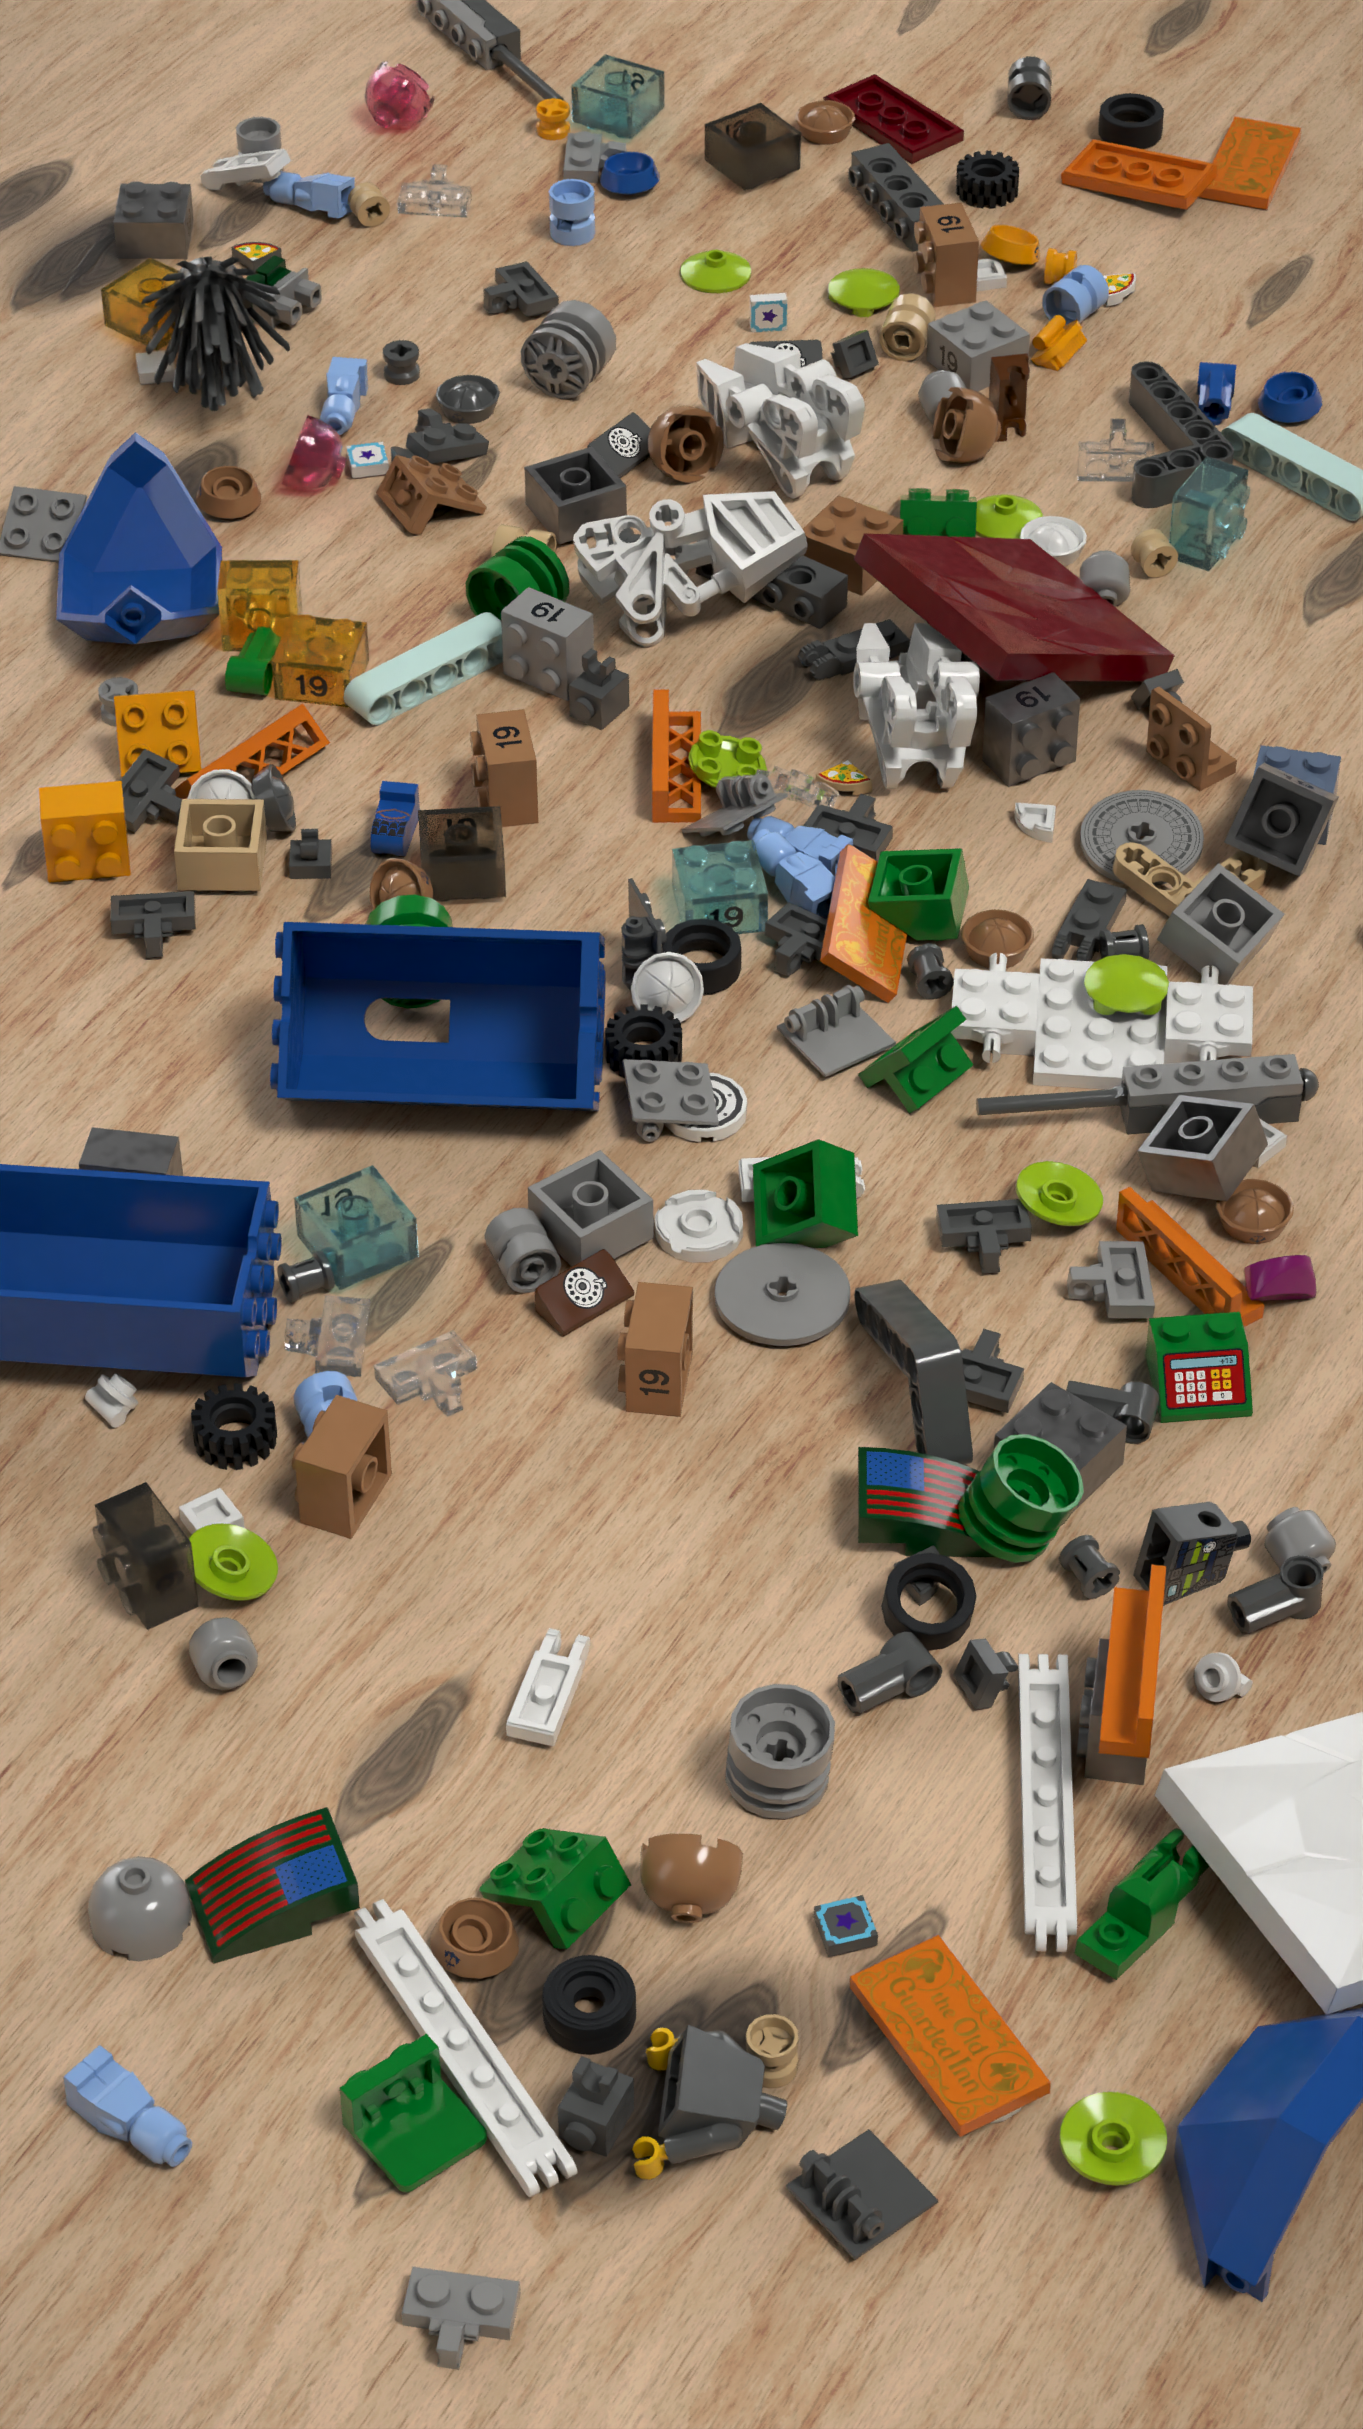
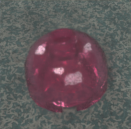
M382 62L374 69L366 84L364 99L368 111L374 121L381 127L393 130L410 129L418 125L427 116L433 107L434 96L429 98L426 92L429 85L418 73L409 67L398 63L394 68L386 66L388 62Z
M307 415L282 480V485L306 493L318 492L329 484L332 477L340 479L347 458L341 456L343 442L333 426L321 419Z

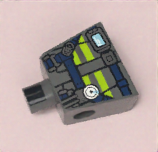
M1212 1502L1153 1509L1133 1575L1141 1586L1149 1591L1151 1565L1166 1566L1163 1606L1220 1583L1226 1577L1233 1552L1250 1546L1251 1534L1249 1528L1241 1520L1231 1523L1220 1508Z

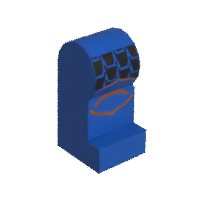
M382 781L379 790L380 801L371 830V852L375 854L388 853L406 856L420 817L419 786L413 783Z

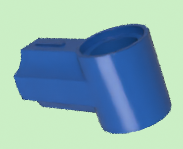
M1200 362L1198 408L1213 425H1219L1221 421L1229 418L1231 397H1234L1236 364Z

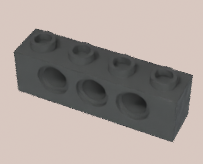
M889 143L851 152V167L848 169V178L851 186L861 193L866 203L876 210L882 221L891 227L899 240H902L912 252L918 251L919 244L915 240L914 224L920 220V207L943 205V202Z
M802 555L751 598L821 629L847 607L848 575ZM712 563L696 567V574L711 580V576L714 575Z

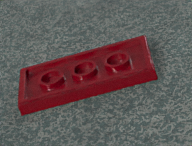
M876 74L824 97V101L840 102L848 106L855 114L853 127L881 145L889 143L903 159L911 164L964 141V130Z

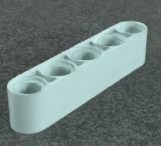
M1255 413L1246 414L1221 431V434L1234 448L1233 459L1346 520L1356 521L1363 516L1362 469Z
M482 613L357 676L347 685L344 691V702L372 725H380L502 663L501 620L492 613Z

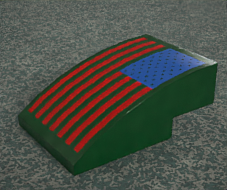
M858 1447V1543H905V1556H912L934 1545L940 1555L948 1557H995L979 1547L967 1534L959 1518L958 1503L964 1491L980 1471L954 1461L912 1451Z
M328 1807L300 1815L242 1841L203 1865L185 1880V1886L213 1964L312 1935L311 1922L360 1908L358 1882Z

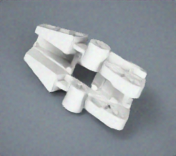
M745 343L736 347L733 371L707 359L696 362L698 397L705 410L714 416L712 418L715 420L716 425L721 426L726 448L754 440L767 461L778 485L788 497L795 499L804 494L805 489L810 483L811 472L817 464L823 467L825 474L833 481H839L848 475L855 457L850 439L861 432L865 403L858 388L854 384L836 377V373L828 361L819 360L801 368L800 353Z
M775 491L703 495L704 508L687 514L684 513L682 506L678 502L664 499L652 506L650 510L651 527L648 528L643 520L634 515H625L582 524L574 534L573 540L575 552L579 557L577 564L579 577L601 605L614 596L616 597V602L624 610V614L619 619V626L634 643L642 647L656 645L662 640L665 632L667 596L686 616L697 615L701 609L702 602L718 593L724 594L727 591H731L738 599L745 603L806 553L808 545L805 532ZM665 522H671V525L665 526ZM633 527L640 531L641 536L634 543H625L619 538L620 532L625 528ZM607 532H611L614 544L609 545ZM594 536L596 547L589 549L587 537ZM712 563L714 575L711 576L712 579L696 587L687 576L689 569ZM654 622L658 627L656 634L649 638H643L636 633L638 624Z
M864 623L857 646V662L854 667V694L858 699L859 719L869 720L885 788L896 789L898 783L905 778L909 767L921 761L933 764L937 770V781L941 788H952L963 769L966 746H970L976 724V697L979 692L980 682L978 665L975 662H960L962 651L926 623H914L908 653H900L898 661H889L890 648L876 623Z

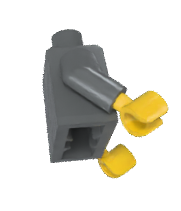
M688 2025L678 2038H674L673 2033L663 2027L657 2028L652 2033V2047L646 2049L648 2064L652 2069L658 2071L666 2070L658 2136L665 2138L664 2144L659 2145L651 2137L637 2139L633 2145L635 2157L644 2158L652 2156L649 2159L635 2162L634 2169L638 2177L647 2180L656 2178L663 2171L664 2160L667 2159L672 2164L739 2148L757 2124L774 2130H778L781 2127L787 2111V2100L762 2092L764 2063L760 2058L747 2053L726 2032L721 2030L702 2031Z

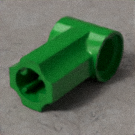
M258 627L255 632L249 633L239 656H231L229 658L225 674L227 691L262 696L269 694L273 681V667L282 650V638L277 636L271 628Z

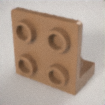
M395 455L376 492L407 531L418 535L422 534L428 521L432 518L437 504L484 514L487 508L479 499L478 491L461 478L462 473L456 467L447 463H442L441 466L434 465L419 456H412L410 459Z
M1158 686L1151 690L1146 751L1153 758L1159 760L1181 779L1187 781L1199 791L1236 773L1237 760L1210 741L1212 729L1210 723Z

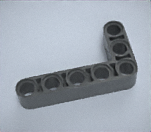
M1148 361L1134 364L1131 368L1129 403L1170 451L1140 459L1134 464L1131 495L1133 503L1142 508H1156L1227 488L1231 484L1233 446L1162 366Z
M900 1279L856 1288L854 1297L860 1324L908 1378L917 1453L940 1457L963 1465L971 1464L973 1461V1448L962 1354L955 1336Z

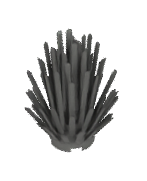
M201 257L190 262L181 261L177 263V265L182 267L179 273L167 274L162 278V281H175L174 284L146 296L142 301L143 305L159 299L154 305L159 307L149 314L148 322L142 327L140 336L146 334L171 309L168 318L146 346L147 354L152 353L175 322L173 335L154 376V381L156 384H160L168 364L171 365L178 353L173 382L174 391L178 393L179 387H184L186 383L189 385V391L194 395L197 394V389L201 390V405L204 408L209 407L212 411H217L219 409L218 406L226 404L224 387L227 388L231 397L238 395V386L242 387L245 381L248 383L252 397H256L263 392L262 384L247 352L242 333L261 371L264 368V362L260 353L269 365L273 363L274 359L261 340L252 320L286 351L290 350L289 343L251 307L252 303L271 317L280 320L276 308L267 302H276L267 293L280 295L279 290L272 286L244 279L242 276L254 275L256 272L252 269H237L233 264L240 259L234 257L222 262L212 260V257Z

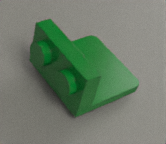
M908 488V495H901L900 519L903 520V535L976 537L977 500L976 497H969V490L946 489V496H932L931 489Z
M542 1828L527 1835L523 1840V1845L507 1861L500 1863L491 1871L490 1877L481 1885L479 1891L483 1898L490 1901L532 1907L553 1947L568 1949L632 1884L606 1837Z
M427 2033L412 2043L400 2045L388 2058L368 2070L355 2073L348 2079L346 2084L339 2087L343 2126L402 2192L413 2191L482 2147L487 2141L485 2127L441 2079L439 2047Z

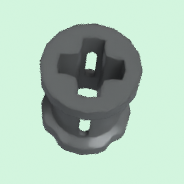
M1143 924L1135 925L1134 930L1110 932L1108 929L1100 930L1099 945L1101 959L1120 954L1141 956L1149 959V940Z
M927 943L917 946L910 951L907 956L910 972L917 977L916 988L920 996L932 1000L941 998L950 992L954 985V978L950 970L943 965L944 958L941 948L936 944Z
M321 1250L314 1252L310 1259L290 1266L287 1263H283L277 1267L280 1285L290 1303L297 1301L299 1296L321 1287L329 1290L335 1286L330 1263Z
M1083 1535L1073 1539L1063 1548L1059 1556V1562L1065 1570L1072 1571L1081 1582V1592L1087 1598L1095 1599L1107 1594L1119 1582L1120 1570L1115 1564L1108 1563L1098 1551L1099 1543L1093 1536Z

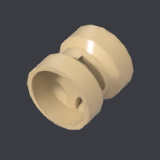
M776 2014L763 2015L756 2018L749 2025L746 2032L747 2053L760 2058L765 2065L762 2086L765 2088H780L789 2084L795 2078L798 2070V2030L793 2022L784 2016Z

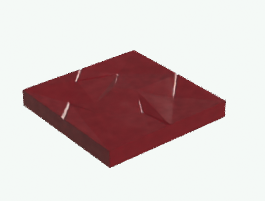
M864 533L854 557L859 566L996 681H1031L1054 672L1062 681L1143 682L1144 680L1167 673L1175 657L1173 653L1106 599H1102L1101 595L1087 587L1080 578L1031 539Z

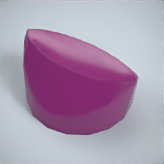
M1307 1255L1271 1258L1250 1264L1244 1268L1245 1287L1251 1300H1291L1316 1297V1278L1311 1257Z

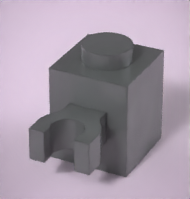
M591 648L582 656L584 672L569 684V710L571 717L603 730L630 706L629 675L615 669L616 660L610 656L602 663L597 660V651Z
M581 2056L572 2071L573 2082L558 2106L559 2139L566 2141L577 2150H590L607 2157L634 2110V2078L618 2072L615 2068L604 2067L592 2062L589 2058Z

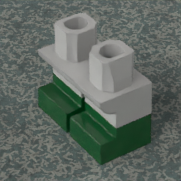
M276 255L255 270L256 274L245 278L246 280L272 286L279 290L280 295L267 293L276 300V302H267L276 308L280 320L271 317L251 303V307L273 328L281 322L293 326L301 318L302 305L315 308L322 300L321 285L309 281L308 268H303L298 273L286 269L285 259Z

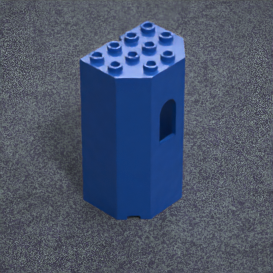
M284 922L283 932L276 933L275 955L276 958H281L282 976L275 975L273 992L274 1001L282 1004L281 1019H274L272 1025V1044L279 1047L278 1063H272L270 1085L271 1089L277 1090V1098L290 1101L599 1111L600 1092H594L595 1085H600L602 1081L606 990L604 964L599 961V958H605V938L600 932ZM382 998L450 1000L449 1043L379 1040L373 1037L366 1028V1011L373 1002Z
M0 1164V1360L235 1377L257 1376L260 1358H267L269 1355L270 1331L267 1330L268 1325H275L277 1318V1298L272 1297L274 1260L279 1261L282 1247L281 1234L274 1233V1228L278 1224L279 1204L278 1201H271L270 1182Z

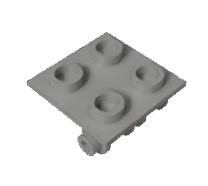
M14 486L0 538V555L59 563V553L86 503L87 495Z
M762 774L723 777L716 786V792L723 807L683 828L682 832H699L701 836L711 835L717 831H720L721 835L734 833L744 827L743 821L751 816L753 818L763 817L775 811L776 807L774 804L788 797L787 793H774L770 780Z
M846 985L841 990L833 993V997L826 994L821 997V1001L815 999L806 1006L792 1009L789 1012V1016L785 1017L784 1023L777 1025V1029L824 1077L896 1045V1042L860 1007V1002H863L865 997L859 986L852 987L851 985Z
M623 1059L622 1063L632 1121L637 1122V1133L645 1141L652 1142L657 1140L663 1131L664 1123L718 1126L719 1120L707 1063Z

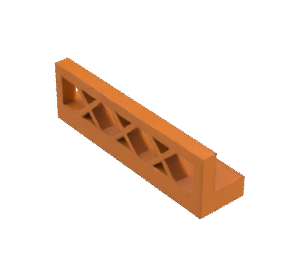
M653 689L652 823H694L701 819V780L690 768L688 756L679 759L672 753L680 748L690 753L692 746L698 742L701 733V711H669V689ZM669 726L693 727L684 732L683 734H680L672 728H670ZM682 773L690 778V780L680 785L673 781L672 778ZM682 799L692 805L693 808H669V806Z
M302 703L186 779L175 788V796L187 799L192 785L201 775L213 770L229 769L236 772V768L241 765L254 769V775H256L269 765L264 763L265 749L269 746L283 750L282 766H276L281 775H283L327 746L330 742ZM301 724L315 743L309 748L293 744L294 729ZM291 753L298 754L291 759ZM256 755V760L250 759Z
M1131 1187L1119 1192L1116 1230L1127 1241H1143L1147 1260L1204 1314L1240 1312L1244 1327L1263 1318L1264 1304L1260 1300H1251L1248 1297L1246 1287L1153 1200L1146 1202Z
M1151 1565L1149 1591L1114 1587L1099 1753L1140 1758L1150 1757L1166 1566Z

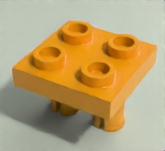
M195 690L114 696L121 777L126 774L144 749L177 764L180 773L202 770Z

